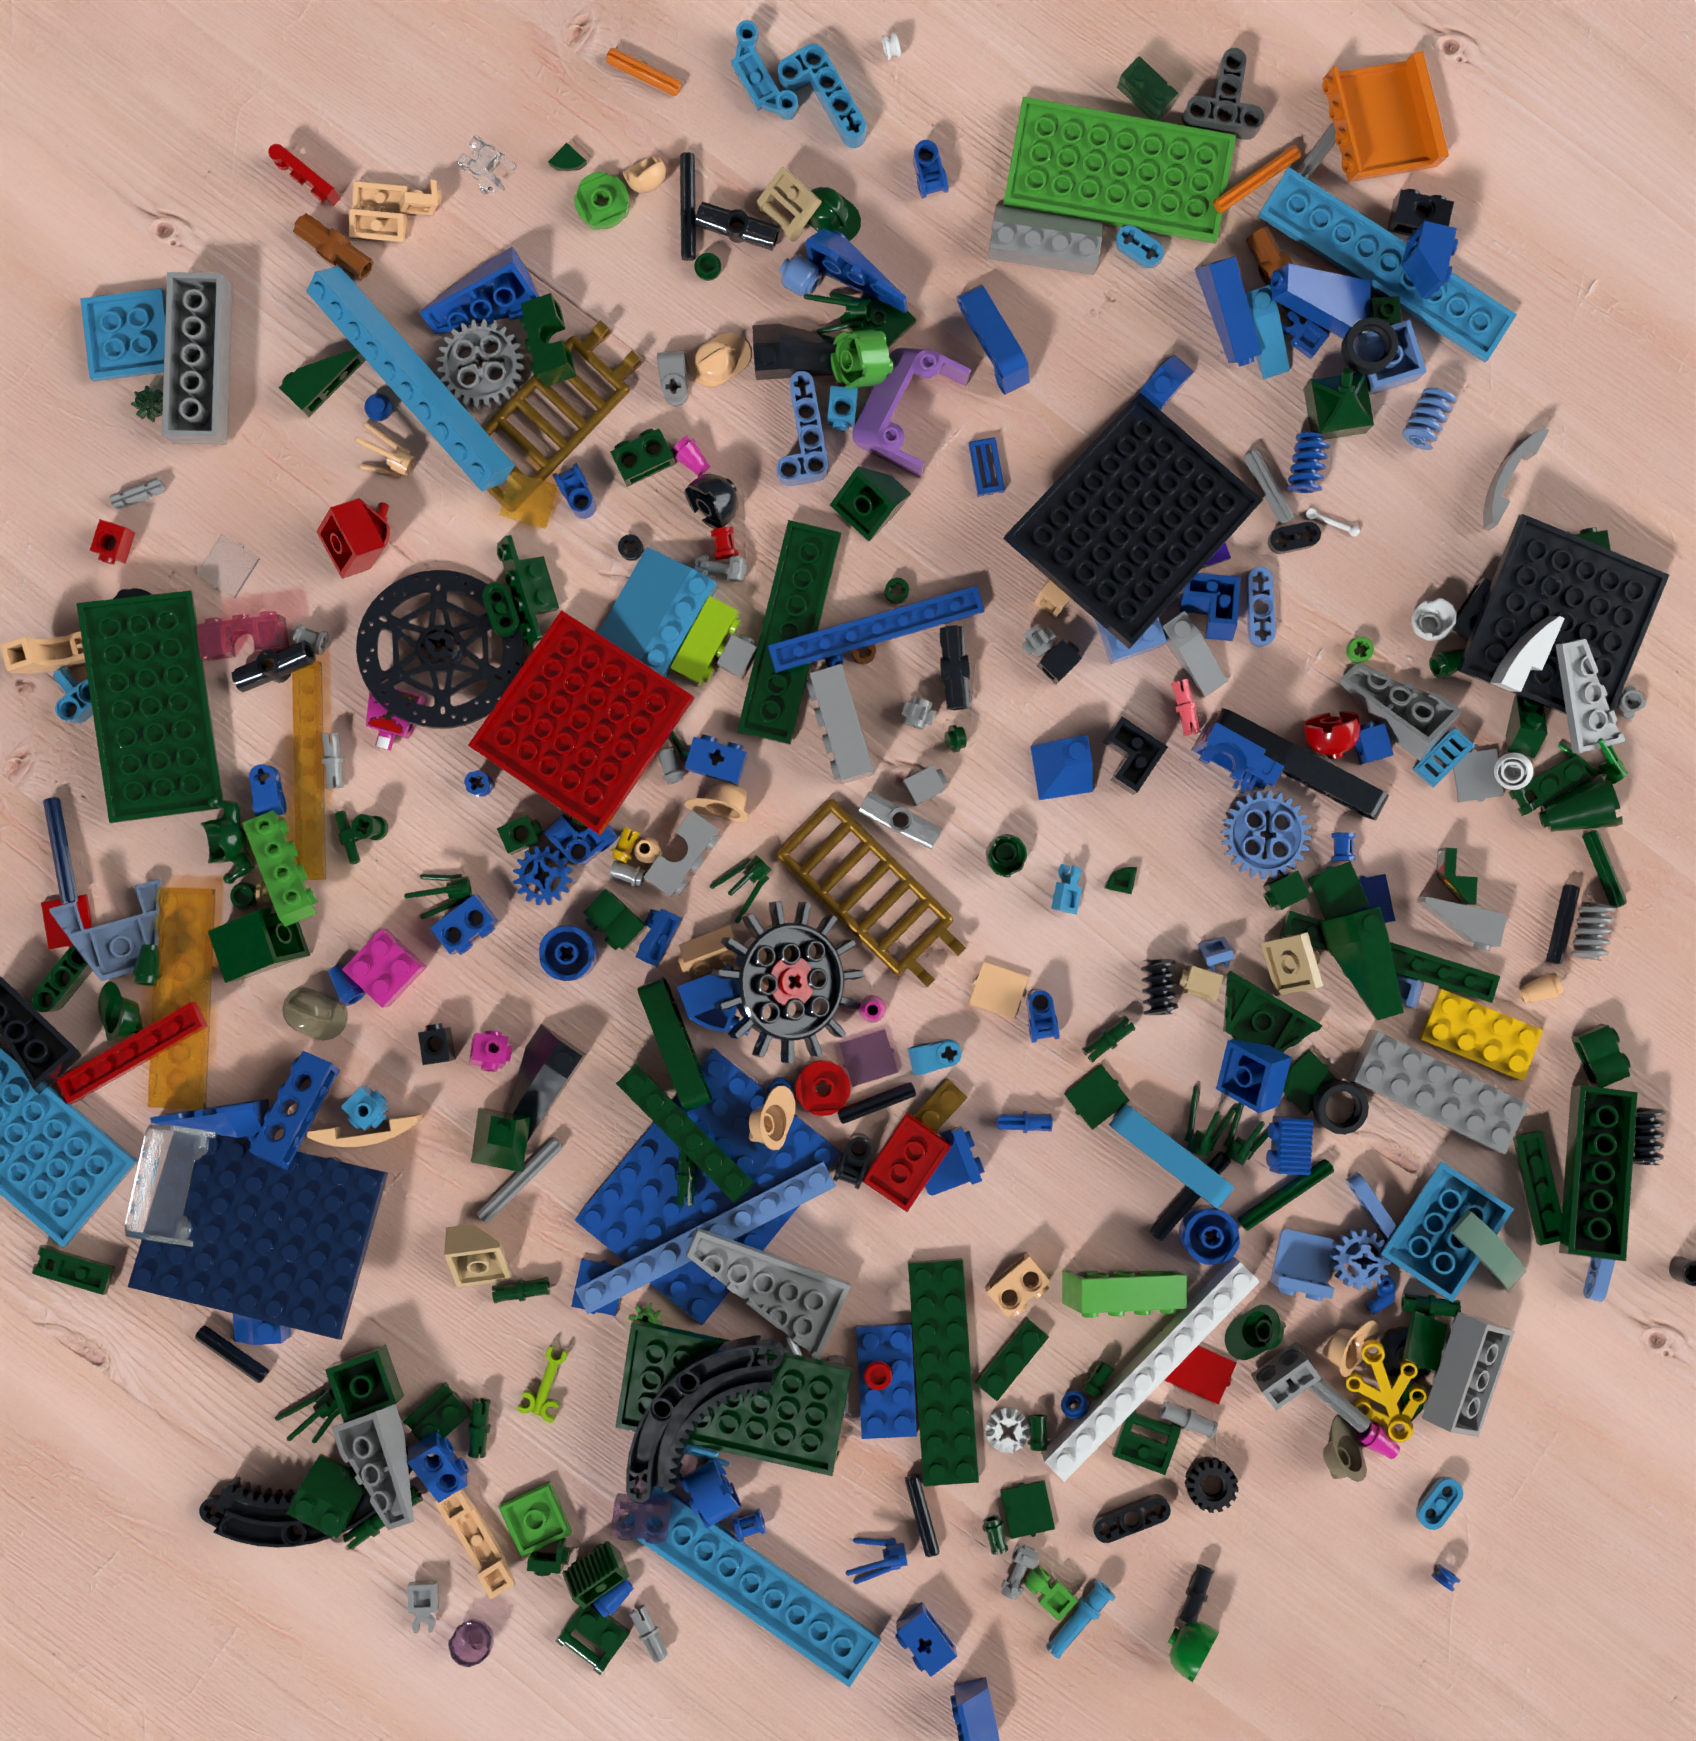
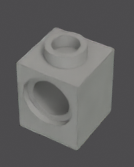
M732 634L717 662L718 667L743 680L756 655L757 647L753 645L755 641L743 634H740L739 637Z
M934 765L903 781L915 806L946 790L944 784L948 783L942 770H936Z

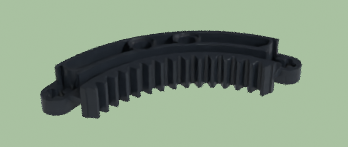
M761 1335L735 1339L700 1353L669 1378L643 1414L632 1440L626 1470V1492L630 1500L636 1503L647 1501L654 1491V1487H663V1492H669V1490L676 1488L682 1478V1474L679 1471L683 1466L681 1460L684 1457L683 1452L687 1447V1442L697 1425L702 1422L705 1416H709L713 1409L717 1410L721 1403L726 1405L730 1398L734 1401L737 1400L740 1394L744 1398L747 1397L750 1390L754 1396L758 1394L760 1389L763 1390L765 1395L768 1394L777 1378V1372H774V1369L781 1364L785 1356L784 1347L777 1340H760ZM768 1349H772V1353L777 1354L774 1360H770L769 1355L757 1357L758 1354H766ZM685 1374L692 1375L696 1382L689 1381ZM660 1401L666 1402L670 1408H664ZM639 1476H642L640 1480L641 1487L645 1489L643 1493H640L639 1488H635L639 1482Z
M406 1446V1454H407V1456H408V1446ZM408 1464V1472L410 1475L413 1469ZM240 1477L227 1484L222 1489L221 1495L208 1497L199 1508L201 1519L216 1527L213 1533L240 1543L279 1548L313 1544L332 1538L286 1514L296 1495L292 1489H289L283 1495L282 1489H278L272 1494L271 1488L268 1487L262 1493L260 1485L251 1490V1482L249 1481L244 1486H241ZM365 1489L344 1532L354 1528L376 1512L370 1503L371 1496L367 1489ZM215 1503L218 1505L216 1509L218 1512L212 1515L210 1513V1506ZM292 1525L299 1526L302 1529V1535L295 1534Z

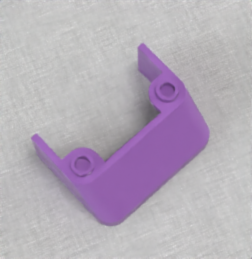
M901 347L895 349L890 354L889 358L893 362V371L891 374H887L886 379L880 385L874 386L854 425L852 438L859 448L921 477L924 462L900 451L905 440V434L903 429L891 422L890 419L913 373L923 378H933L939 373L967 386L971 369L933 350Z

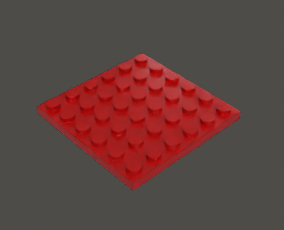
M561 610L468 746L601 836L695 698Z

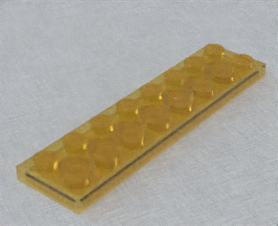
M158 887L157 889L158 914H156L155 930H158L161 979L157 980L156 986H153L151 1025L190 1002H197L208 1027L150 1059L148 1107L206 1108L213 947L208 931L214 929L216 889Z

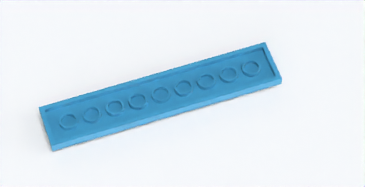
M1290 167L1286 170L1258 214L1259 218L1349 276L1371 281V290L1380 296H1399L1400 309L1484 363L1489 360L1517 315L1454 273H1451L1449 281L1444 283L1438 292L1436 291L1428 299H1423L1402 268L1406 242Z
M654 1487V1491L649 1499L643 1503H636L621 1524L620 1528L849 1688L881 1642L879 1635L745 1542H739L735 1535L716 1523L706 1528L699 1513L695 1515L689 1503L670 1490L669 1492H663V1487Z

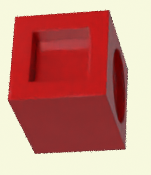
M99 519L90 551L99 555V561L114 565L115 561L126 564L135 532L124 526ZM115 538L116 544L114 548L108 550L109 541Z

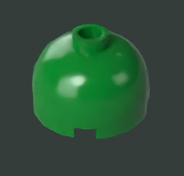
M1198 1621L1186 1623L1181 1630L1175 1627L1167 1642L1172 1645L1169 1656L1174 1669L1193 1683L1219 1631L1210 1625Z

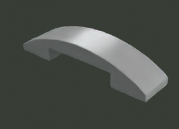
M1543 428L1519 444L1505 458L1496 471L1485 499L1483 512L1484 529L1489 531L1498 525L1510 503L1509 500L1501 496L1521 458L1529 460L1537 454L1549 432L1548 429Z

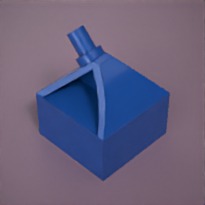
M709 974L677 986L689 1019L697 1024L715 1031L725 1032L730 1031L740 1021V1017L736 1016L737 1006L727 1010L715 1009L714 1003L720 999L733 996L732 979H720ZM751 1028L744 1035L748 1036Z

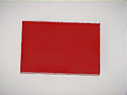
M907 1112L862 1182L905 1212H908L953 1143Z

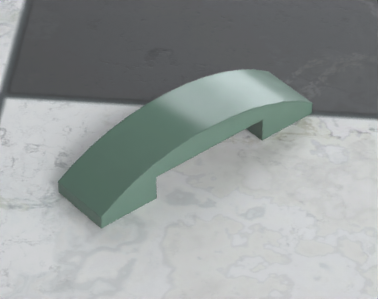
M1467 1210L1450 1229L1453 1235L1465 1247L1470 1249L1491 1271L1493 1278L1507 1292L1527 1272L1522 1262L1512 1250L1470 1210Z

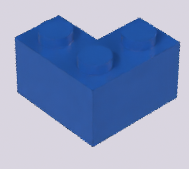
M1197 573L1181 591L1179 612L1185 611L1186 613L1207 615L1206 639L1233 641L1238 623L1241 577Z

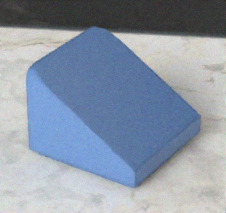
M1396 974L1402 1005L1416 1009L1424 983L1417 979Z

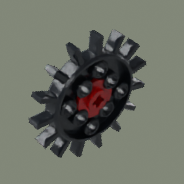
M781 901L769 902L772 925L762 928L753 913H745L741 918L752 936L744 945L731 937H723L721 941L727 949L735 952L738 956L733 970L728 968L712 969L711 975L720 979H732L733 996L720 999L714 1003L715 1009L727 1010L737 1006L743 1018L729 1031L728 1035L731 1038L739 1039L751 1027L760 1033L752 1055L764 1058L772 1038L781 1040V1062L794 1063V1040L804 1039L810 1056L819 1057L823 1053L816 1033L825 1027L833 1036L843 1038L846 1032L833 1019L839 1006L845 1009L860 1008L861 1004L854 999L844 997L843 991L844 980H856L864 977L863 971L856 969L843 971L842 962L839 957L852 949L856 943L854 940H843L834 946L826 937L838 919L834 915H826L821 920L817 929L808 926L807 922L811 903L809 902L798 903L794 923H785ZM812 944L816 948V954L813 958L809 955V948ZM786 947L791 949V958L788 961L784 957ZM762 949L766 952V960L763 964L759 960V952ZM814 972L818 975V982L815 986L811 982V976ZM764 977L769 982L768 989L765 992L761 988V981ZM818 999L820 1010L818 1013H815L813 1004ZM793 1002L795 1004L796 1011L795 1014L791 1017L788 1012L789 1005ZM768 1005L771 1009V1014L766 1020L763 1016V1010Z

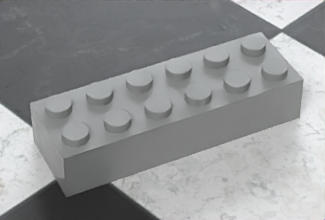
M167 272L162 436L173 444L227 445L232 283L222 273Z
M1374 1030L1368 1031L1346 1078L1365 1089L1502 1154H1506L1529 1105Z

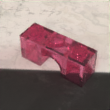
M263 611L257 617L239 614L232 616V620L222 621V618L205 619V623L196 624L200 657L208 661L235 658V643L239 637L245 634L252 636L254 649L260 653L265 650L277 652L289 647L286 618L276 614V611Z

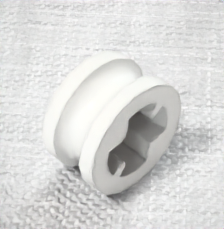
M891 33L890 37L882 35V46L887 61L891 60L892 56L901 57L896 33Z

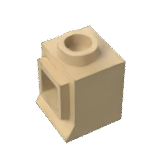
M1187 965L1186 970L1182 969L1178 985L1185 989L1184 993L1202 999L1207 998L1209 1001L1216 1002L1224 975Z

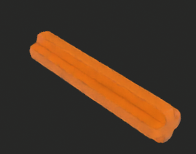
M610 48L606 56L608 64L673 96L678 95L682 86L680 80L615 48Z

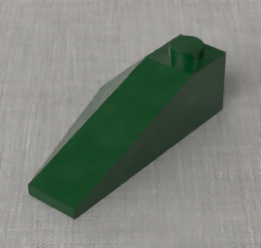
M1380 906L1369 907L1320 921L1319 926L1326 949L1337 961L1346 978L1353 984L1357 994L1375 1020L1378 1021L1404 1013L1389 936Z

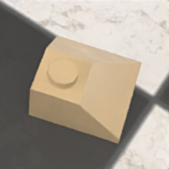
M474 1224L446 1228L444 1255L457 1288L512 1280V1275L500 1242Z

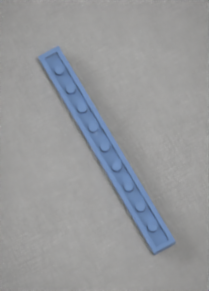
M824 1161L578 1286L575 1290L587 1314L692 1261L687 1257L686 1251L697 1227L733 1240L831 1190L836 1185Z

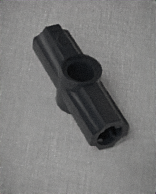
M702 201L696 214V227L727 236L734 243L746 242L771 251L776 246L780 226L749 217L742 210H728ZM736 222L744 224L741 230H733L731 228Z
M963 626L942 627L939 633L942 651L940 668L941 678L945 685L946 708L953 711L969 709L971 703L968 686L970 668L968 655L965 652Z
M305 640L277 652L265 650L257 656L255 661L238 667L231 672L232 681L241 692H246L270 681L277 683L285 682L292 672L312 665L316 661L315 652L310 643Z

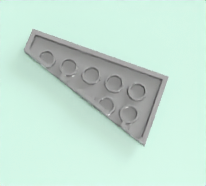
M697 1227L686 1251L687 1257L712 1277L717 1278L727 1289L734 1294L736 1293L746 1304L775 1327L785 1332L795 1343L804 1347L814 1358L819 1360L851 1287L850 1283Z

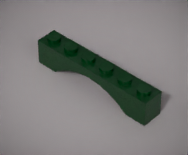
M637 1064L616 1083L734 1203H737L755 1184Z

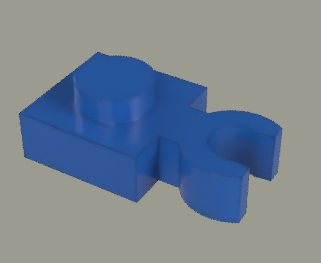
M1290 311L1286 318L1291 321L1292 326L1287 327L1281 322L1283 335H1292L1294 338L1289 344L1309 359H1312L1329 337V334L1309 319L1302 325L1297 314Z

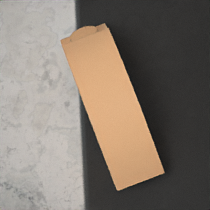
M81 631L51 639L22 637L0 645L7 672L44 673L56 671L61 667L72 668L85 664Z

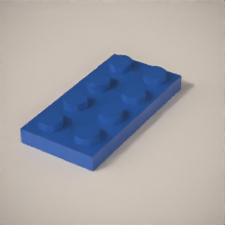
M911 1323L856 1325L861 1438L917 1437ZM875 1360L886 1362L892 1371L891 1383L883 1390L871 1389L864 1379L866 1366Z

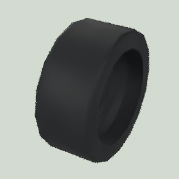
M1365 318L1358 321L1345 334L1341 343V354L1345 364L1354 372L1362 375H1372L1382 371L1394 359L1398 350V338L1395 330L1388 322L1379 318ZM1372 331L1383 339L1385 352L1379 360L1367 362L1356 354L1354 340L1361 332Z
M1335 1079L1325 1082L1317 1089L1313 1096L1311 1108L1314 1118L1322 1127L1335 1134L1346 1135L1355 1132L1364 1124L1368 1117L1369 1104L1366 1095L1360 1088L1345 1080ZM1338 1091L1348 1092L1355 1101L1351 1117L1342 1123L1331 1121L1325 1113L1329 1097Z

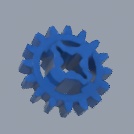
M546 846L544 852L541 851L540 847H535V854L533 855L529 851H525L527 859H518L517 862L521 865V868L513 869L514 873L519 874V878L514 880L513 883L521 884L522 886L518 893H527V902L536 898V905L540 906L543 899H545L547 905H552V898L554 897L558 901L563 900L560 893L562 891L569 893L570 890L566 887V884L574 882L572 878L568 877V873L574 871L573 868H566L565 866L569 859L567 857L560 859L561 851L559 850L551 854V847ZM546 858L554 860L559 867H550ZM534 862L532 871L526 874L529 865ZM542 868L550 874L549 877H546L545 884L543 880H538V875L542 874ZM558 878H561L560 884L553 891V884ZM528 885H537L542 894L534 892Z

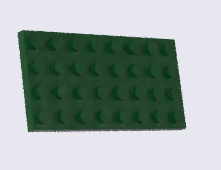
M190 590L76 603L109 823L220 809L219 807H210L208 805V798L215 795L221 800L224 799L193 592Z
M634 1319L630 1328L615 1427L635 1432L648 1406L675 1372L700 1353L731 1340ZM768 1349L766 1354H758L757 1357L769 1355L770 1360H774L777 1354H773L772 1349ZM785 1352L781 1364L774 1369V1372H777V1378L768 1394L765 1395L763 1390L760 1389L758 1394L754 1396L750 1390L745 1398L740 1394L735 1401L730 1398L726 1405L721 1403L717 1410L713 1409L710 1415L705 1416L702 1422L697 1425L687 1444L833 1476L852 1367ZM685 1374L689 1381L696 1382L692 1375ZM660 1401L664 1408H670L666 1402Z

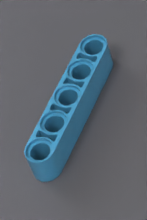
M1126 1103L1110 1122L1109 1126L1216 1209L1221 1207L1235 1187Z

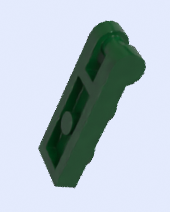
M1574 755L1532 778L1525 787L1510 790L1508 793L1512 800L1515 799L1519 805L1518 811L1521 816H1524L1588 781L1591 777L1579 756ZM1529 790H1531L1535 797L1532 801H1529L1525 794Z
M39 1246L37 1253L39 1260L37 1264H34L32 1274L101 1295L108 1292L115 1266L57 1250L52 1246ZM51 1259L55 1260L54 1268L49 1266Z

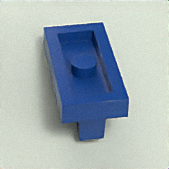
M662 908L660 911L651 909L644 922L650 928V931L640 943L635 957L658 967L682 918Z

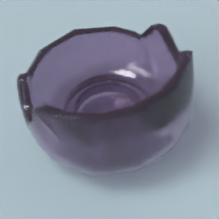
M477 1619L463 1622L456 1628L449 1640L448 1647L451 1658L458 1665L464 1667H471L484 1661L493 1648L494 1634L492 1629L484 1621Z

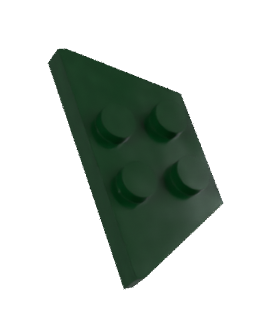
M1229 971L1227 973L1223 1031L1239 1041L1269 1045L1284 1053L1285 1050L1295 1046L1302 1039L1314 1031L1320 1030L1323 1026L1234 972Z

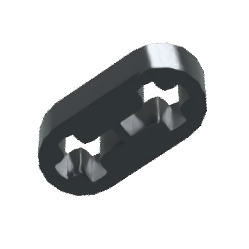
M1313 522L1280 527L1269 535L1268 547L1276 554L1308 549L1320 540L1321 530ZM1305 529H1307L1308 533L1313 532L1314 534L1310 542H1308L1307 538L1298 539L1297 536L1304 533ZM1279 534H1281L1282 538L1291 537V540L1287 541L1283 547H1281L1280 543H1275L1274 541L1278 538Z

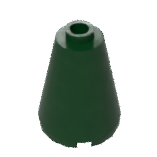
M1598 774L1543 805L1542 812L1538 813L1542 827H1548L1550 832L1622 825V816L1616 817L1615 810L1621 809L1612 782L1610 779L1605 781L1607 774Z

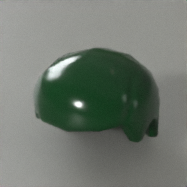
M1010 834L997 836L989 843L986 850V860L989 867L995 874L1006 878L1021 871L1027 859L1026 845L1019 837Z

